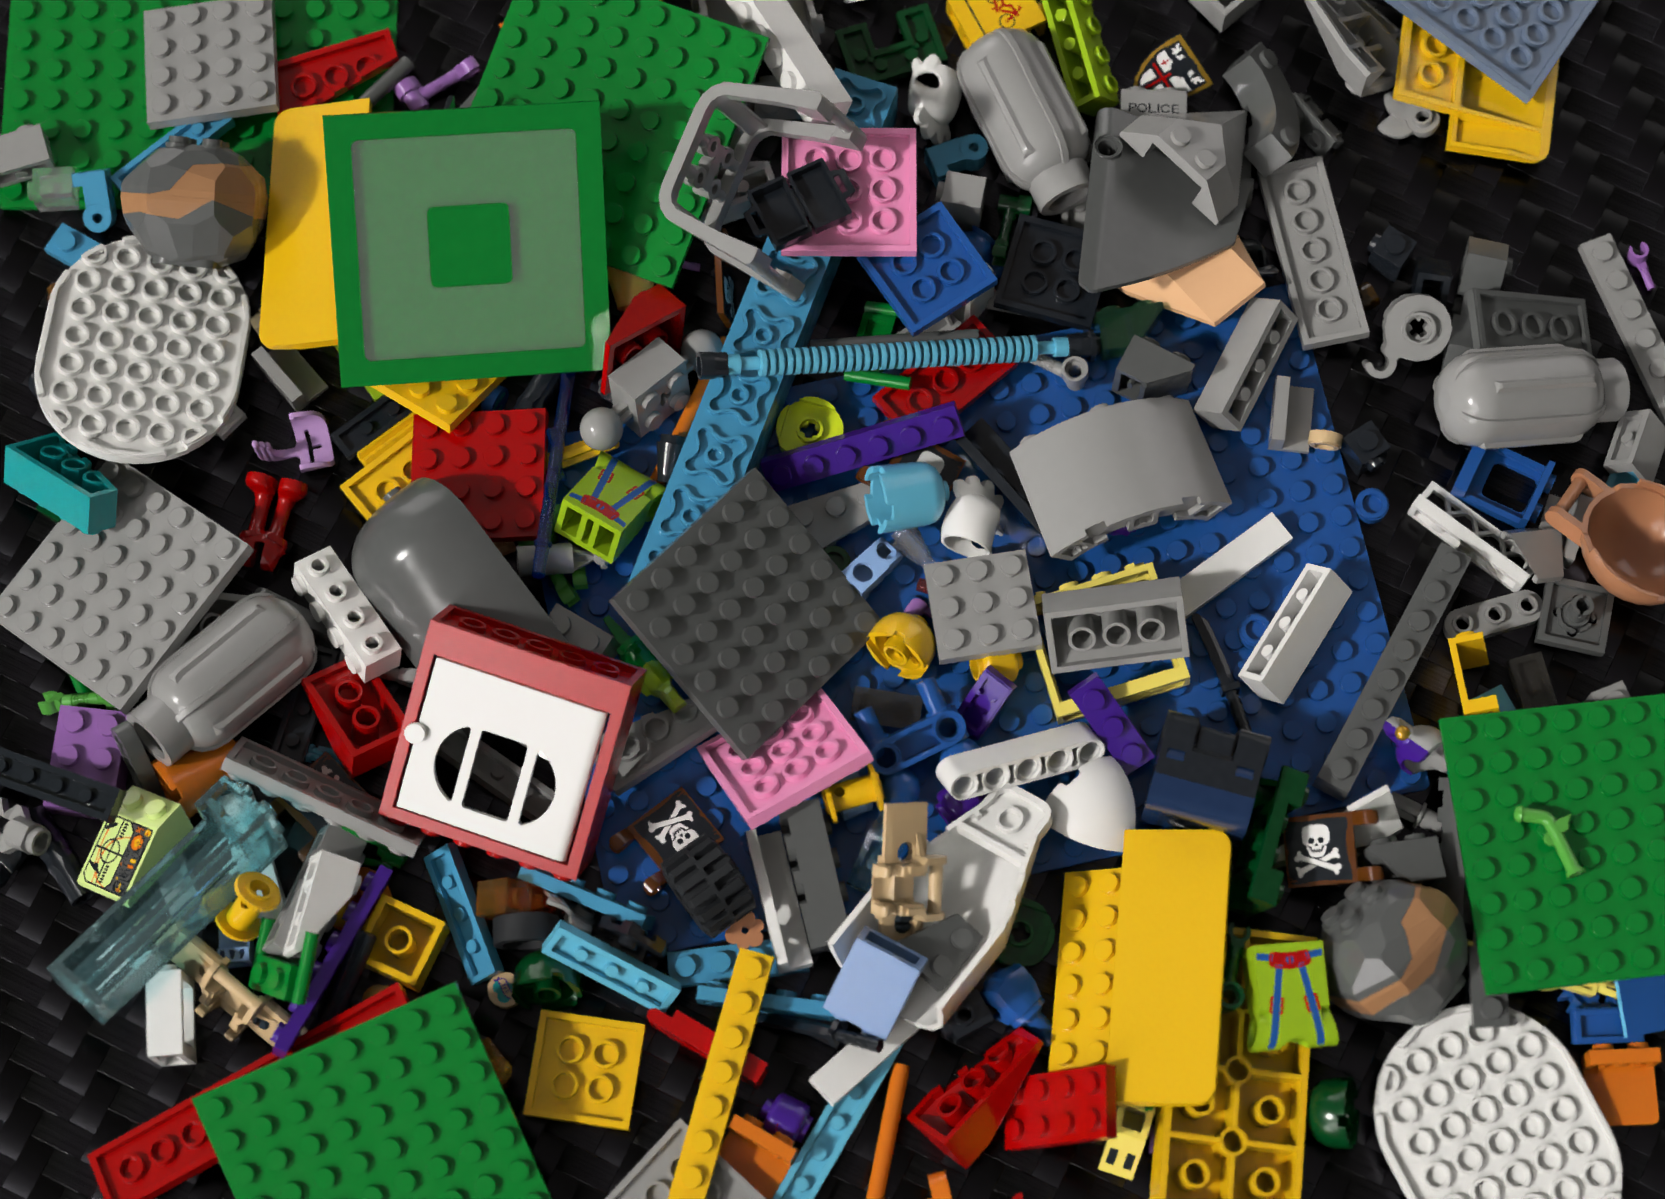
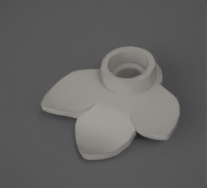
M1394 91L1384 95V104L1390 116L1379 124L1378 130L1381 133L1397 139L1408 137L1411 134L1418 137H1429L1439 127L1440 117L1437 111L1393 100ZM1421 118H1428L1426 121H1418Z
M543 891L548 896L547 904L558 907L566 912L563 918L568 924L589 935L593 932L597 922L593 918L595 912L591 908L579 903L577 905L573 904L565 897L551 891Z

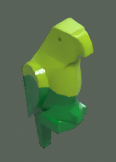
M610 615L606 616L603 621L613 637L621 644L616 649L620 661L647 669L641 692L646 697L652 695L660 698L674 714L687 705L673 687V677L637 635L630 637Z

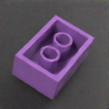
M60 705L50 765L125 791L129 770L112 736L111 729L126 721L127 715L116 710ZM46 801L43 802V806L52 815L95 819Z

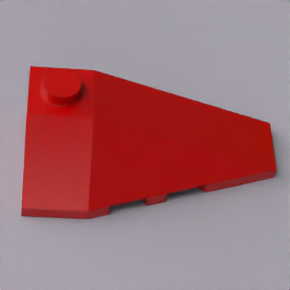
M1022 1027L1017 1028L985 1052V1059L971 1069L967 1065L957 1072L959 1077L945 1088H942L939 1084L931 1090L906 1118L943 1153L967 1169L992 1141L1044 1043Z

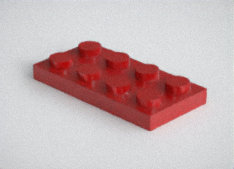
M974 314L955 329H978L979 338H995ZM1003 362L1001 364L986 363L980 365L978 363V365L961 364V366H954L953 364V366L945 365L944 367H911L900 374L901 376L912 377L911 390L884 387L872 397V401L887 418L892 419L951 401H955L958 413L960 414L1018 366V363Z
M1103 1064L1026 1076L1004 1116L1005 1150L1020 1151L1117 1139L1116 1066Z

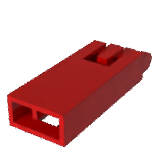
M651 1008L647 1012V1018L652 1027L708 1060L715 1036L714 1031L678 1010L673 1017L657 1008ZM748 1052L741 1080L758 1090L769 1072V1065Z

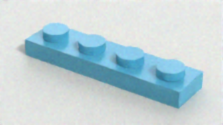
M561 919L542 944V953L649 1009L657 1008L665 1013L681 991V982Z

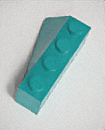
M58 432L6 445L4 483L16 489L20 494L32 499L39 506L59 516L60 519L75 526L84 534L95 535L99 534L102 530L116 526L118 490L100 471H93L91 469L92 463L87 458H80L77 455L78 448L70 443L67 444Z

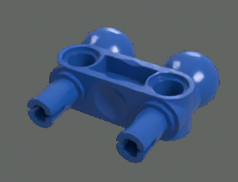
M934 676L915 684L928 711L925 714L926 717L891 734L884 733L872 706L853 714L866 741L864 744L873 756L874 761L871 764H873L875 771L878 772L885 796V799H883L884 803L917 802L921 792L920 781L916 774L907 767L940 752L939 761L941 762L948 756L980 748L975 741L968 738L969 734L966 729L965 720L959 714L955 704L946 703ZM948 717L954 722L955 729L951 736L945 738L940 734L938 727L941 720ZM887 747L892 752L893 759L888 766L881 767L876 761V754L881 748Z

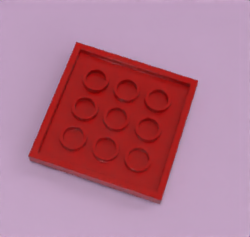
M547 409L474 411L451 433L446 432L418 414H414L411 482L417 478L426 477L444 485L466 506L492 542L545 540L549 417Z

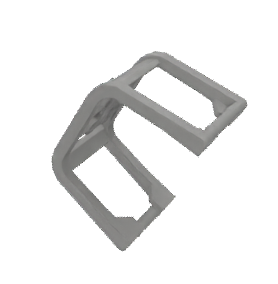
M733 82L713 85L701 95L696 103L669 165L659 193L660 209L670 222L703 240L709 251L718 258L789 299L798 300L805 284L790 273L778 268L773 269L770 266L772 259L759 248L721 233L725 217L754 149L764 138L779 136L822 142L862 151L867 141V135L819 91ZM741 101L791 108L812 119L832 122L835 125L769 118L762 120ZM715 109L720 111L743 131L734 150L721 145L718 136L705 133ZM696 152L703 155L698 165L691 164ZM720 167L726 169L721 181L714 178ZM683 183L691 186L695 194L713 200L704 223L677 203L678 194Z

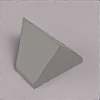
M1522 528L1501 532L1499 536L1502 540L1513 539V546L1510 550L1522 555L1525 560L1523 568L1527 569L1530 566L1534 573L1532 580L1535 584L1562 580L1564 577L1562 534L1555 528Z

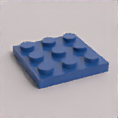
M941 201L917 215L916 257H857L859 263L913 337L998 283L994 273Z

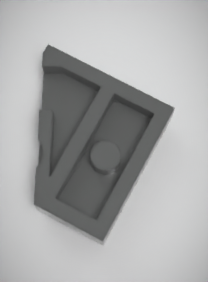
M953 914L944 918V920L938 921L936 924L916 931L912 935L896 940V942L928 958L920 976L936 991H943L983 936L959 914Z

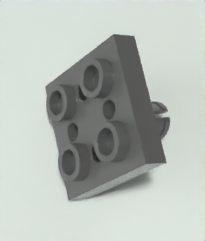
M1562 578L1561 581L1545 583L1534 643L1602 657L1605 654L1615 596L1607 592L1602 586ZM1557 609V617L1553 614V610ZM1589 619L1591 622H1594V620H1596V623L1590 624L1588 623ZM1567 631L1570 632V634H1574L1576 632V636H1569L1567 634Z

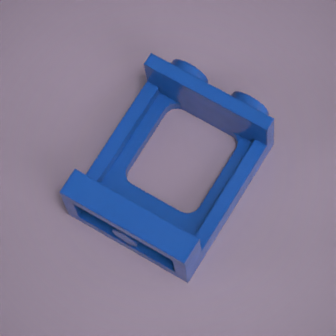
M1472 447L1450 494L1472 508L1515 528L1522 529L1525 528L1528 521L1536 522L1543 507L1542 504L1538 503L1542 492L1549 494L1557 477L1551 474L1556 463L1549 460L1548 464L1544 466L1507 448L1486 450L1480 447ZM1500 464L1535 481L1536 487L1523 512L1512 510L1482 494V488L1494 465Z

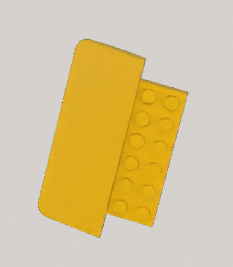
M1403 15L1393 100L1449 114L1445 151L1524 163H1538L1545 159L1549 153L1559 59L1532 99L1526 104Z
M370 98L290 108L281 112L275 120L259 338L262 344L269 349H309L338 345L322 115L371 113L372 103Z
M1125 829L1122 868L1065 872L1048 1072L1103 1064L1115 1065L1116 1106H1200L1208 1103L1214 1097L1218 1076L1232 854L1231 840L1224 832L1213 829Z

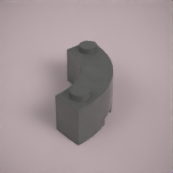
M1259 42L1234 61L1223 77L1235 92L1242 108L1250 112L1253 125L1248 128V144L1243 154L1261 175L1266 178L1294 157L1299 145L1300 122L1293 94L1284 74L1278 66L1276 55L1273 51L1267 49L1262 42Z
M1469 236L1457 288V294L1461 295V297L1455 296L1450 315L1452 332L1449 342L1444 348L1441 371L1455 357L1462 355L1469 349H1473L1466 292L1472 288L1500 291L1503 277H1510L1513 265V258H1508V244Z

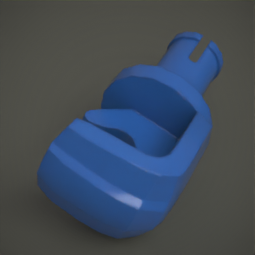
M1014 963L990 974L984 981L980 994L987 1005L997 1010L993 1018L1006 1025L1010 1024L1014 1029L1025 1025L1044 1043V1048L1050 1046L1052 1023L1041 1012V1006L1045 1000L1042 998L1036 982L1028 971L1020 964Z

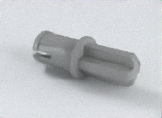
M1395 791L1391 793L1399 817L1413 823V828L1419 826L1441 837L1442 822H1437V812L1427 808V803L1424 802L1421 805Z

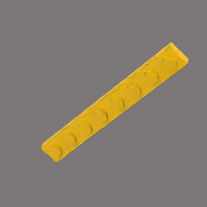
M741 947L739 949L668 1199L707 1198L775 960L773 956Z

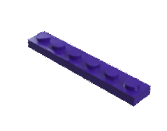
M951 401L761 458L760 465L766 481L778 492L965 436V430L955 401Z
M380 864L376 873L369 871L359 888L364 891L358 903L352 900L342 917L346 921L345 926L340 933L334 930L327 941L324 949L329 951L323 963L319 961L314 963L306 1005L291 1002L288 1010L293 1012L287 1024L280 1022L270 1039L275 1043L272 1051L274 1055L284 1058L290 1052L351 948L357 932L361 931L388 885L393 873L389 868Z

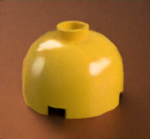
M895 612L884 616L875 624L867 636L870 638L866 642V646L872 657L885 669H889L891 665L894 668L900 669L901 672L898 676L913 680L921 678L936 654L934 634L927 621L917 614Z

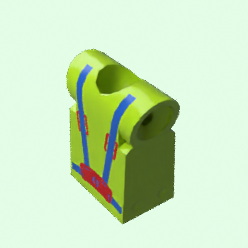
M601 451L595 467L593 466L563 498L554 531L613 564L643 528L645 522L654 519L666 487L634 470L608 453Z
M1323 940L1253 945L1242 951L1241 958L1248 1013L1251 1018L1247 1033V1049L1249 1053L1278 1051L1288 1042L1297 1043L1307 1048L1337 1046L1339 1044L1338 1030L1328 1009L1330 1003Z

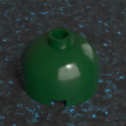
M542 948L526 955L516 966L512 981V997L517 1004L530 1010L531 1004L544 1005L542 1010L563 1011L574 1007L577 1004L578 997H582V975L580 972L542 953Z
M1353 1077L1324 1079L1316 1083L1309 1092L1306 1107V1123H1308L1309 1132L1315 1140L1326 1147L1353 1148L1352 1145L1357 1143L1359 1110H1355L1352 1098H1358V1091Z

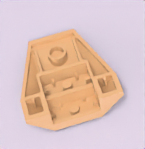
M1237 234L1235 244L1227 250L1176 271L1132 285L1119 287V289L1131 297L1216 327L1264 289L1266 285Z

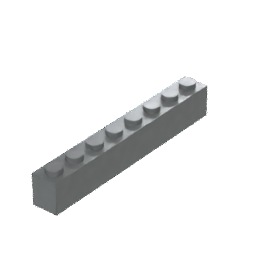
M1441 542L1312 785L1313 787L1342 802L1344 801L1472 557Z

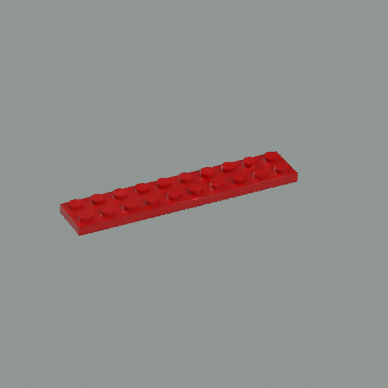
M396 982L299 1036L287 1056L410 1002L403 986ZM271 1052L89 1153L87 1156L103 1198L153 1199L218 1163L219 1160L192 1102V1098L282 1058Z

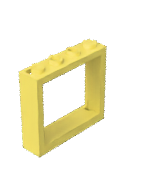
M1133 562L1124 567L1125 570L1111 574V571L1097 573L1091 577V581L1081 584L1078 581L1067 582L1059 586V590L1055 592L1155 580L1158 577L1153 562L1146 564L1144 562L1134 564ZM1045 591L1035 592L1034 595L1037 616L1043 614L1042 594H1046ZM1042 639V649L1035 650V654L1058 725L1084 717L1072 699L1062 702L1054 674L1051 673L1050 661ZM1184 657L1171 659L1173 665L1171 669L1115 685L1108 689L1119 705L1122 706L1190 685V674Z

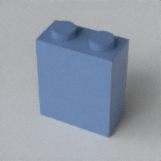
M865 925L857 936L823 1008L830 1011L831 1015L836 1019L849 1021L860 1027L866 1035L886 1041L928 958Z

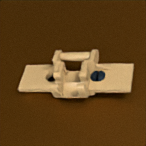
M928 802L884 803L882 855H878L877 862L873 864L871 913L875 915L876 919H879V933L894 941L901 940L922 929L923 922L941 921L945 917V912L941 911L943 864H947V856L939 854L926 855ZM906 842L909 849L908 855L903 861H900L898 849L901 844ZM929 866L928 906L926 910L924 904L914 901L913 883L914 877L925 876V873H928Z
M181 926L172 940L166 957L201 987L202 996L199 998L201 1004L195 1009V1012L203 1018L210 1011L220 1006L233 1017L229 1024L230 1029L224 1034V1037L231 1043L249 1026L273 1047L275 1043L270 1039L280 1022L287 1024L291 1015L276 1001L272 1000L273 996L266 994L264 997L262 995L257 997L229 973L228 966L231 960L225 956L223 958L195 933ZM305 1027L302 1029L299 1036L307 1033V1029Z

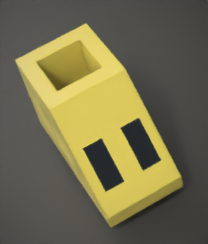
M1117 1106V1139L1106 1141L1098 1170L1132 1181L1147 1140L1156 1107H1154L1153 1111H1145L1144 1106Z

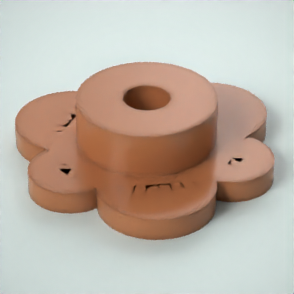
M751 911L726 930L725 939L730 944H737L738 949L740 947L748 949L749 945L751 947H758L763 942V934L760 931L763 930L764 923L760 919H755V915ZM744 928L748 929L747 934L742 933Z

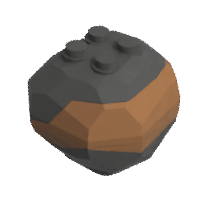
M169 135V142H166L165 147L156 149L133 169L121 183L120 197L126 224L144 250L153 258L152 263L227 270V265L248 257L265 226L268 211V194L265 179L243 156L229 149L230 142L203 139L202 145H196L197 139Z
M1399 879L1378 880L1371 885L1362 884L1360 881L1353 883L1344 892L1346 898L1336 906L1329 908L1321 917L1323 924L1320 940H1323L1329 1000L1344 1012L1357 1018L1400 1022L1414 1026L1427 1024L1438 1015L1466 982V977L1462 973L1468 964V945L1463 917L1451 899L1440 890Z

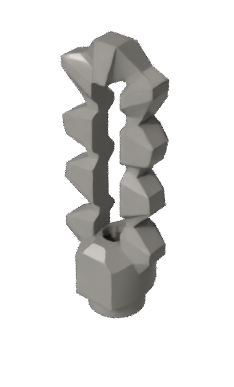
M0 797V816L10 820L6 823L3 833L0 832V852L9 855L20 850L26 854L36 856L45 853L51 843L50 831L41 824L31 820L27 807L17 804L9 809L8 799Z

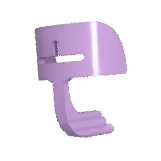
M300 411L289 414L297 442L295 448L275 450L269 442L252 441V447L262 461H281L298 457L301 463L299 465L301 473L335 465L325 417L317 411ZM306 431L309 432L312 447L322 446L321 448L313 449L315 460L313 463H311L305 435Z

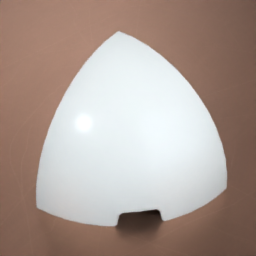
M1105 756L1078 768L1079 776L1068 785L1059 783L1045 802L1050 806L1053 816V823L1050 828L1072 840L1091 847L1123 852L1125 829H1135L1136 825L1135 802L1129 780L1122 767L1112 756Z

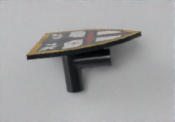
M1178 33L1152 50L1142 62L1135 76L1133 86H1141L1146 88V90H1161L1162 88L1173 87L1179 91H1187L1188 97L1213 84V81L1181 33Z

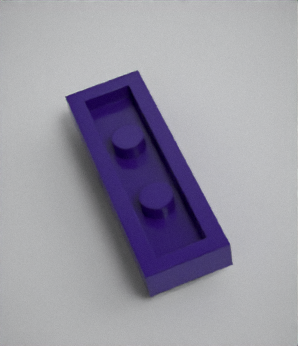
M1097 672L1068 690L1072 700L1110 754L1122 767L1126 776L1155 757Z

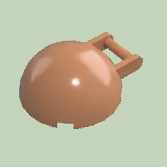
M1583 468L1576 469L1571 476L1572 483L1556 506H1551L1547 510L1545 520L1549 525L1581 547L1583 558L1590 573L1607 592L1637 605L1654 606L1665 604V485L1640 478L1637 483H1619L1611 488L1588 470ZM1581 492L1588 497L1594 498L1589 503L1582 522L1568 513Z

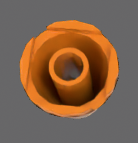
M232 739L211 751L198 752L190 750L172 766H166L157 759H154L151 765L166 799L181 804L189 819L192 818L233 780L228 776L227 772L220 768L225 757L238 741L235 742Z

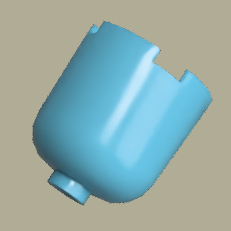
M926 462L876 465L869 467L865 474V481H870V494L864 495L866 512L871 526H879L878 534L933 524L941 517L945 503L949 500L950 491L948 483L943 481L935 467Z

